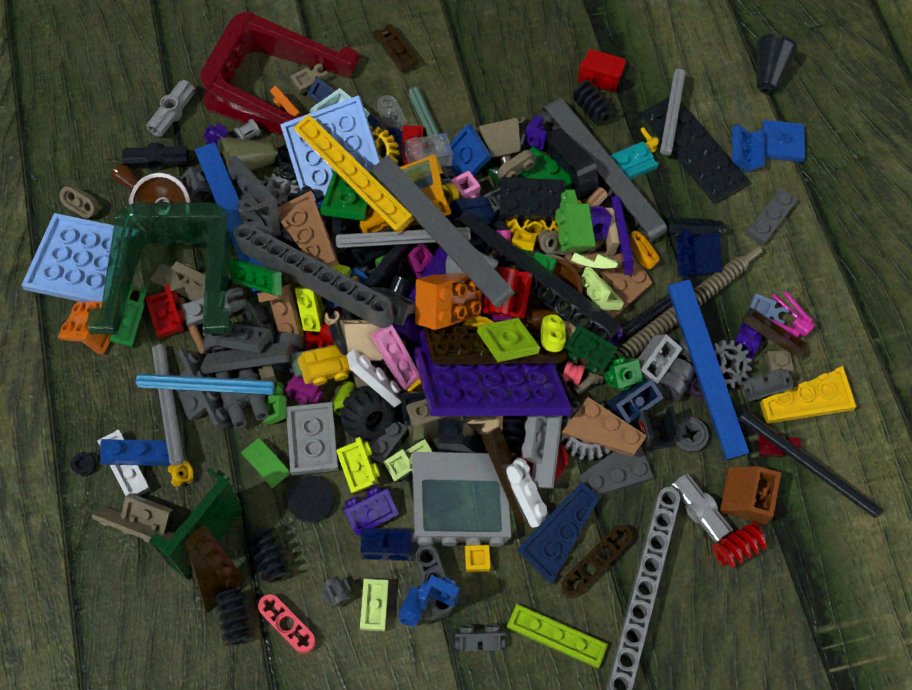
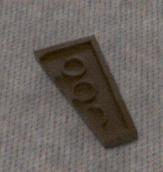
M202 525L185 539L183 543L188 561L193 569V578L197 583V593L201 597V607L207 613L218 603L215 600L217 594L237 589L245 578L205 525Z

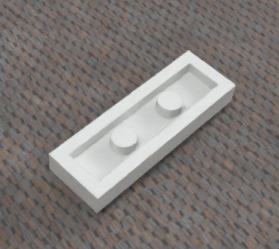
M355 349L347 354L350 370L393 407L401 403L399 394L401 390L394 380L390 381L386 378L384 372L379 367L375 368L366 355H360Z
M120 430L101 438L125 440ZM110 465L125 496L129 493L141 496L151 490L138 465Z

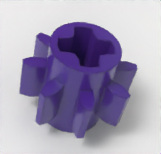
M217 123L216 127L213 125L208 126L203 138L206 140L205 143L207 145L215 142L218 147V139L230 137V135L227 134L228 130H226V127Z

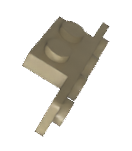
M176 261L172 267L162 263L151 277L152 283L164 289V285L169 284L171 291L176 290L177 295L191 302L222 293L217 289L215 279L210 274L205 272L202 274L187 263L183 265ZM236 299L229 300V301H228V305H229L232 301H236Z
M132 493L125 496L122 513L102 506L92 514V519L99 521L100 524L112 526L125 534L135 535L150 543L149 540L155 533L166 541H169L175 534L168 531L173 509Z

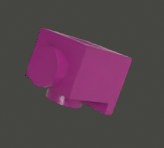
M295 374L285 389L288 399L292 400L295 397L302 404H319L324 394L322 385L305 384L303 377L296 378Z

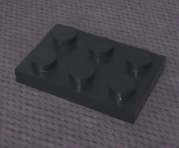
M501 177L499 218L556 221V210L560 208L561 194L565 192V180Z

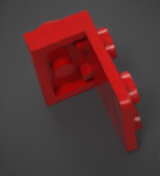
M590 49L586 54L585 60L581 61L577 81L582 83L586 80H591V85L616 92L626 60Z

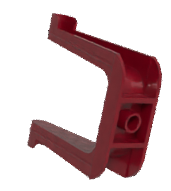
M251 11L242 12L235 15L229 22L202 68L200 77L201 83L206 89L204 94L205 107L210 113L213 112L245 124L249 123L248 120L253 119L258 128L284 137L280 124L297 117L230 85L234 81L236 69L241 68L243 65L244 56L250 52H261L313 68L317 64H322L323 71L344 77L352 76L361 57L357 51L344 46L340 52H337L259 17Z

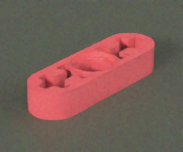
M265 595L260 599L258 609L261 615L298 653H310L316 644L313 633L275 595ZM267 602L270 604L276 602L274 607L281 613L277 618L272 611L268 610L265 612V604ZM292 618L294 620L293 628L288 631L282 630L280 628L282 619ZM299 627L302 629L298 632L303 638L310 637L308 639L309 646L307 647L304 645L298 646L300 642L294 634Z

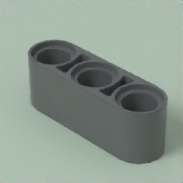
M431 545L419 547L416 552V565L422 583L424 580L428 581L431 575L440 579L446 577L436 549ZM424 554H430L433 560L430 563H423L420 557ZM431 598L429 603L434 615L439 618H446L452 613L453 607L449 606L441 610L435 605L438 600Z

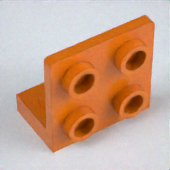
M78 301L72 307V312L67 321L61 326L58 338L66 341L83 342L97 354H104L110 343L109 339L118 311L107 302Z

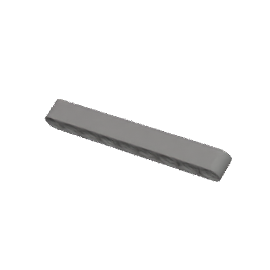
M672 487L663 488L654 503L609 674L607 690H616L614 688L615 680H621L625 684V690H632L680 502L679 492ZM662 497L670 498L673 504L668 505L664 503ZM661 518L665 520L667 526H660L656 519ZM652 540L658 541L661 544V549L653 548L650 542ZM645 563L653 564L656 571L649 572L645 568ZM639 586H646L650 591V595L641 594ZM633 609H640L644 614V618H636L633 615ZM626 633H635L638 637V642L631 643L627 639ZM620 657H629L632 666L624 667L620 662Z

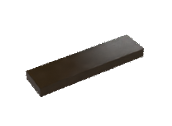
M499 426L483 434L482 439L517 523L520 524L526 522L527 518L511 487L506 472L507 467L511 464L513 465L514 459Z

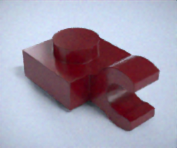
M760 434L757 435L759 457H783L784 452ZM787 438L797 448H801L800 438Z

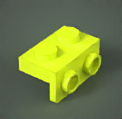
M300 285L295 288L303 330L320 332V328L325 322L322 298L315 292Z
M361 437L355 438L356 442L336 450L353 495L379 485L377 477L381 476L376 463L372 464L369 457L373 453L368 441L364 442Z

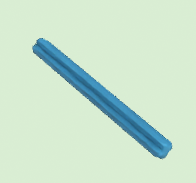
M138 374L136 377V385L141 388L273 394L275 388L274 382L268 380Z

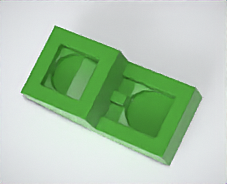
M260 438L240 452L271 488L290 474L289 470Z

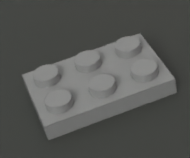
M332 402L286 407L291 476L338 471Z

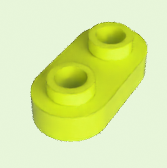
M557 315L545 316L541 324V345L548 351L559 352L563 349L566 340L565 322Z

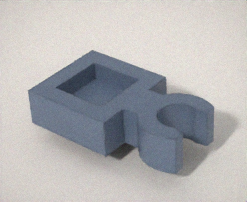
M754 293L749 304L750 308L758 311L768 319L771 316L774 321L782 324L785 321L780 320L778 314L782 311L789 313L787 308H774L777 301Z

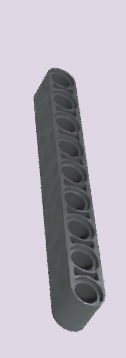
M557 98L541 107L542 116L553 130L561 128L592 157L597 167L599 187L607 192L610 200L614 196L620 197L624 217L633 229L642 233L649 243L666 234L667 226L662 218L562 98Z
M386 155L371 169L382 184L412 214L414 219L497 309L515 294L507 282L390 156Z
M242 224L234 229L236 242L243 254L273 270L280 271L285 277L377 327L386 328L394 322L391 301L386 296L252 225Z

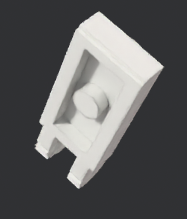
M517 458L513 465L511 464L507 467L506 472L511 487L532 528L538 527L549 516L547 507L537 491L536 484L533 482L530 474H528L530 468L524 459Z

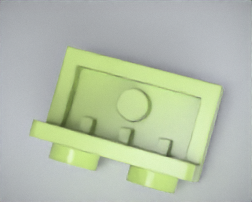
M585 267L581 276L583 290L594 304L606 311L621 310L624 302L591 267Z

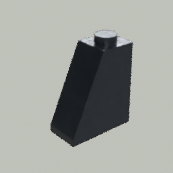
M439 420L438 452L485 453V444L482 436L464 421Z

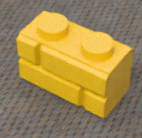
M335 345L302 352L298 358V364L305 384L313 383L314 386H319L332 378H335V381H341L348 378L352 371L350 370L348 359L339 352Z

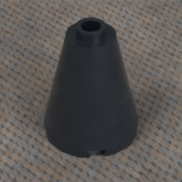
M768 34L758 39L757 88L764 94H770L777 90L797 52V43L787 36L782 35L780 39L774 38L775 34Z

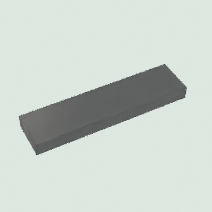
M291 341L266 345L260 353L239 349L209 353L206 355L200 368L203 374L288 362L293 346Z

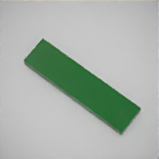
M239 258L230 259L231 281L274 296L282 295L280 271Z

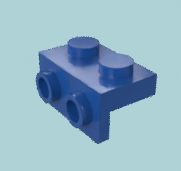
M740 124L732 127V162L747 173L764 166V131L760 129L750 133Z
M431 575L429 581L424 580L418 592L421 609L426 610L431 598L454 608L459 598V587H456L457 583L449 578L443 577L440 579Z

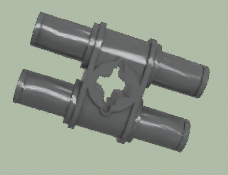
M252 367L238 369L241 377L236 379L260 380ZM229 370L215 372L217 378H231ZM218 392L224 403L223 409L229 413L235 429H241L247 425L242 408L250 405L256 420L262 421L269 417L264 401L266 394Z

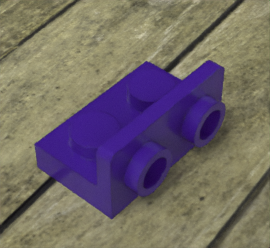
M379 485L374 486L366 491L367 495L358 498V496L352 497L345 501V506L341 507L356 536L399 515L387 488H380Z

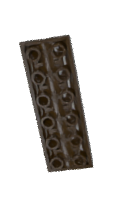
M447 326L437 330L424 327L423 329L431 361L436 365L561 363L567 358L564 347L559 352H551L541 345V326H525L539 345V354L497 362L477 333L478 326Z

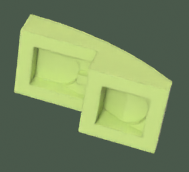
M575 252L571 259L573 262L593 268H619L621 263L603 254H598L596 259L593 260L581 253Z
M425 439L408 450L404 451L402 449L383 461L395 482L406 478L412 472V469L409 468V458L412 452H433Z

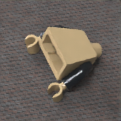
M338 311L334 312L335 319H329L326 312L325 323L329 325L332 340L342 355L347 358V354L355 349L360 355H366L370 362L383 359L370 337L380 327L366 320H340L339 324Z

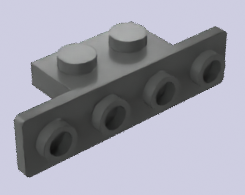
M186 349L178 351L187 369L179 376L209 377L208 373L203 374L200 368L202 365L200 356L195 351ZM174 389L189 420L195 421L207 411L214 426L224 428L231 426L228 418L229 415L223 409L217 392Z

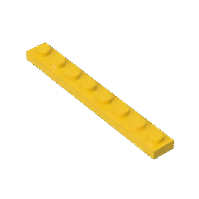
M309 114L293 127L295 132L397 234L415 220L412 214Z

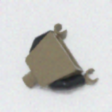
M513 117V119L478 127L477 134L492 156L489 161L499 160L502 166L511 160V157L518 155L520 150L524 148L527 139L524 117H521V121Z

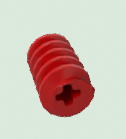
M752 521L750 525L746 524L742 529L736 530L735 534H729L727 539L722 538L719 543H714L712 551L716 560L722 566L727 564L730 568L734 569L736 567L734 560L742 564L744 562L742 555L749 560L751 559L750 550L757 555L759 554L758 546L762 550H766L767 544L762 530Z

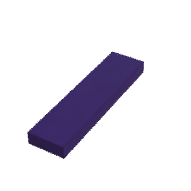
M619 196L611 197V206L615 212L620 239L619 251L624 275H631L633 273V256L621 199Z

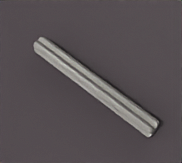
M677 68L674 72L660 149L662 155H671L686 73L684 69Z

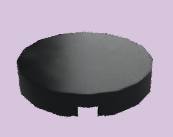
M306 476L298 479L291 485L287 493V505L289 511L297 520L303 523H316L331 513L335 497L331 486L326 480L317 476Z

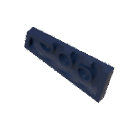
M583 482L564 499L516 550L550 585L555 580L558 571L599 500V497Z

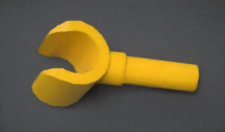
M645 127L641 128L640 131L647 140L645 144L653 153L658 149L659 141L656 137L652 138Z

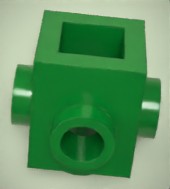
M625 356L612 358V362L609 363L604 372V378L608 386L623 391L630 389L633 384L642 382L643 378L639 359L625 358Z

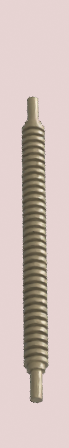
M756 246L746 255L733 258V260L693 289L699 307L745 272L749 262L763 252L762 248ZM672 306L667 309V311L618 347L614 357L625 356V358H635L646 348L653 336L664 335L679 322L674 307ZM588 373V377L580 382L579 386H575L572 389L573 392L579 396L591 385L603 383L605 380L604 375Z

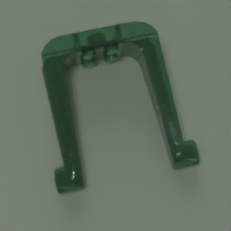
M208 202L134 203L121 208L115 214L101 308L91 309L88 314L87 327L89 334H118L139 255L144 247L153 243H162L164 245L172 243H184L187 245L207 243L203 332L204 334H231L233 323L229 320V310L224 308L233 242L227 232L228 214L224 208L215 203Z

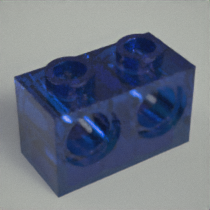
M362 528L360 554L363 560L410 561L411 530Z

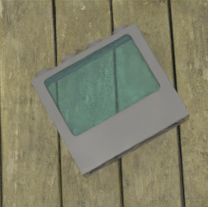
M412 452L409 458V468L412 469L414 509V533L411 537V542H418L420 546L432 545L433 543H442L443 546H454L457 543H466V546L480 545V543H489L490 546L498 547L503 546L511 538L509 501L489 454Z

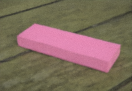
M391 324L389 327L379 328L370 337L399 387L406 390L420 376L416 365Z

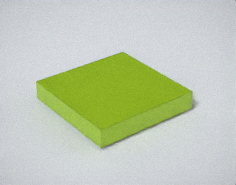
M519 318L478 326L477 333L497 362L539 354V345Z

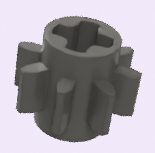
M336 576L323 583L324 591L320 592L326 605L331 603L336 608L350 599L348 593L352 592L346 579L340 581L339 577Z

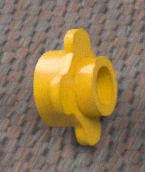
M184 461L183 464L177 466L169 465L168 472L171 473V483L173 486L179 487L182 483L190 484L193 482V469L189 462Z

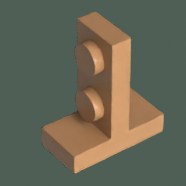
M295 281L282 284V295L274 296L265 292H260L257 295L259 302L270 301L279 334L294 333L303 337L304 332L293 297L295 288L300 286V284Z

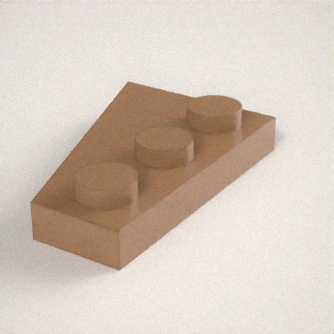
M587 397L561 434L565 437L571 436L581 439L582 442L588 444L591 442L601 445L605 449L631 457L635 455L647 437L589 397Z

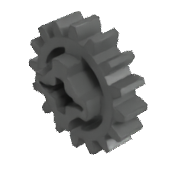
M721 340L719 345L717 343L712 344L721 372L729 378L724 379L726 386L731 389L735 388V384L737 386L742 385L741 379L749 378L746 371L752 370L750 366H747V363L751 362L752 359L745 356L749 351H741V343L734 346V340H730L727 343L725 340ZM724 349L730 350L735 354L731 355L727 351H724Z

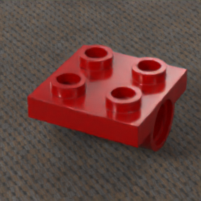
M497 267L495 271L507 282L515 294L498 309L484 295L481 313L524 319L533 274L506 267Z

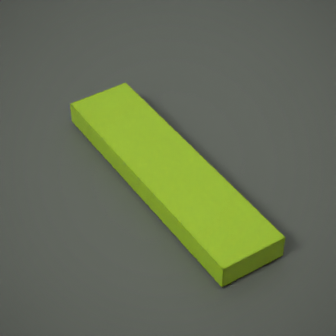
M516 604L507 625V629L597 669L600 667L608 644L518 604Z

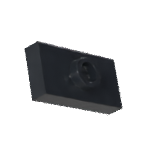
M386 226L377 232H389L391 229L389 226ZM394 245L350 247L360 266H363L390 251Z

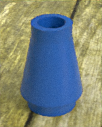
M410 588L407 597L398 611V620L404 625L417 626L418 622L422 620V609L420 600H418L420 588Z

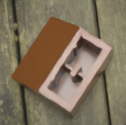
M759 466L728 468L719 512L766 525L774 516L781 472Z

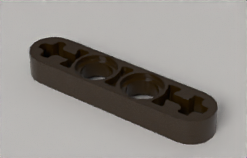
M625 525L614 527L563 579L561 583L563 595L571 599L580 596L629 546L633 538L631 529ZM617 533H625L626 542L622 539L615 547L612 543L616 540ZM602 547L610 549L612 553L611 558H601L598 553L599 549ZM584 564H592L595 567V574L592 576L585 575L582 571V566ZM579 576L582 580L576 586L578 591H568L567 582L572 584Z

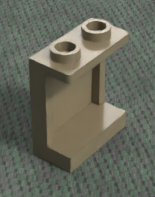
M426 399L406 406L410 418V427L409 425L407 427L413 445L424 439L430 441L439 438V420L458 421V416H430Z

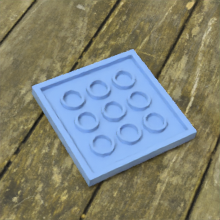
M359 95L309 114L367 171L372 172L371 169L380 162ZM304 115L280 125L300 191L302 187L310 186L316 194V201L325 197L334 170L293 129L294 126L307 116Z
M54 213L21 286L24 290L79 302H107L110 305L113 291L117 288L137 239V230Z

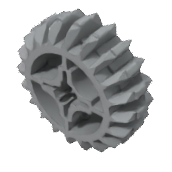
M575 401L573 407L571 406L570 415H562L559 443H566L564 446L566 451L572 449V457L578 453L580 454V460H583L584 456L588 455V459L591 461L595 454L600 459L603 453L609 454L610 450L605 449L601 445L582 442V440L580 442L574 437L561 435L564 428L582 406L579 402Z

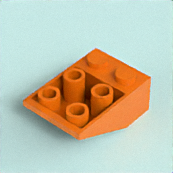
M465 273L438 274L416 279L415 324L437 330L472 319L475 316H481L482 292Z

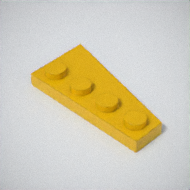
M843 366L836 368L830 373H824L811 381H805L783 393L767 397L760 402L766 424L853 411L856 408Z

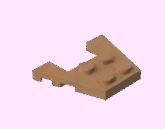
M617 249L614 256L606 255V251L581 253L593 260L596 259L598 254H603L621 263L619 268H594L597 275L603 278L624 302L621 310H603L613 318L618 317L625 308L635 302L652 285V281L633 253V273L631 275H624L619 249ZM574 254L565 255L564 258L578 273L584 271L585 267H588L571 261Z

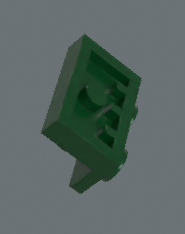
M578 324L564 346L567 359L573 363H582L586 366L585 369L594 375L600 374L603 376L618 347Z

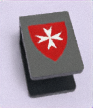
M673 405L668 406L663 419L649 421L647 410H642L636 423L637 429L647 436L642 443L643 452L673 447L680 435ZM652 429H656L661 433L660 440L653 441Z

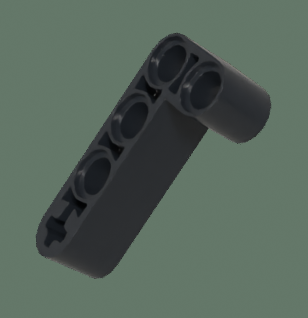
M561 128L548 132L544 150L570 176L571 188L575 190L577 199L593 194L599 188L597 167L592 157Z

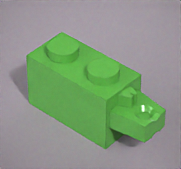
M565 190L561 194L560 208L556 210L555 215L561 250L568 253H585L596 246L589 204H579L575 190Z

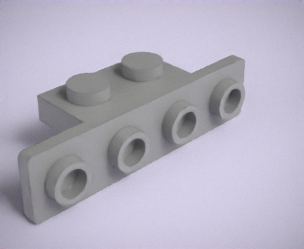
M562 415L528 416L525 422L526 435L525 442L522 445V453L524 459L533 463L531 478L537 488L554 487Z

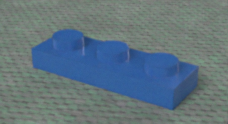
M101 439L100 465H171L166 441Z

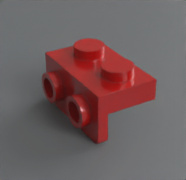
M169 284L164 285L166 291L145 297L158 339L184 331L182 322L186 321L182 308L178 309L176 303H180L176 290L171 291Z

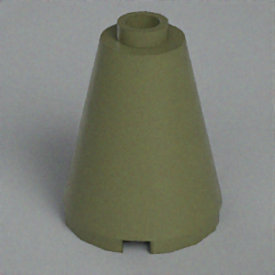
M230 137L218 139V151L227 173L230 167L229 158L237 156L250 171L274 164L275 159H278L277 148L271 142Z

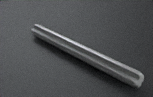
M469 227L456 228L467 240H470ZM425 229L406 230L399 234L395 231L336 235V245L338 248L435 242Z
M162 344L153 346L152 353L156 375H170L166 348ZM158 388L169 462L173 466L181 465L184 462L173 390Z

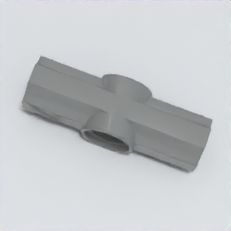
M184 79L179 81L169 95L161 98L159 109L146 125L147 130L157 137L163 136L170 125L182 117V109L196 92L195 87Z
M688 473L681 476L671 485L672 488L679 492L680 499L686 505L685 508L690 518L695 523H700L715 543L733 531L718 512L714 499L708 493H703Z

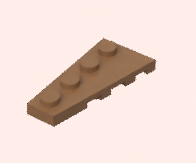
M312 191L278 207L279 220L304 254L329 267L339 264Z

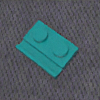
M644 141L609 155L629 180L655 170L659 165L658 162H655L653 154Z

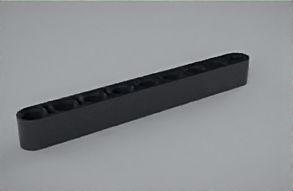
M464 212L451 221L456 228L469 227L471 235L470 240H468L469 243L479 252L485 255H492L495 260H498L497 267H506L533 274L529 293L576 328L579 324L608 342L619 331V324L612 316L473 214Z

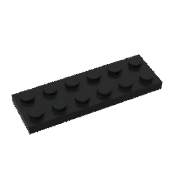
M670 97L641 113L643 120L661 141ZM680 102L671 153L715 205L748 186L749 180L683 103Z

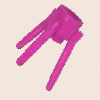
M784 292V296L798 311L799 315L776 294H772V298L782 307L787 308L789 313L795 318L791 324L794 328L772 319L770 320L796 337L799 334L805 337L815 326V323L812 322L813 319L804 312L788 292Z

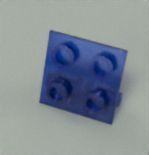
M688 230L682 231L680 238H677L678 277L722 272L720 233L693 236Z

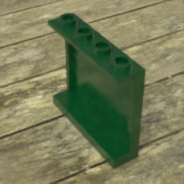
M208 468L207 472L214 486L169 541H166L157 533L149 540L169 567L187 580L192 576L193 569L188 561L183 541L202 525H205L216 541L219 542L243 512L240 505L241 500L236 497L238 494L233 490L234 486L229 482L230 478L220 470L215 472Z

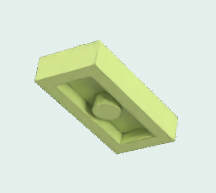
M364 579L360 630L385 632L388 580Z

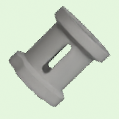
M253 119L248 120L249 123L239 129L237 127L233 129L238 139L249 140L254 136L261 135Z

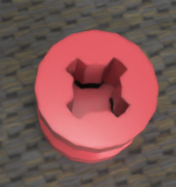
M568 360L563 373L565 381L573 383L574 386H579L585 366L574 365L572 361Z

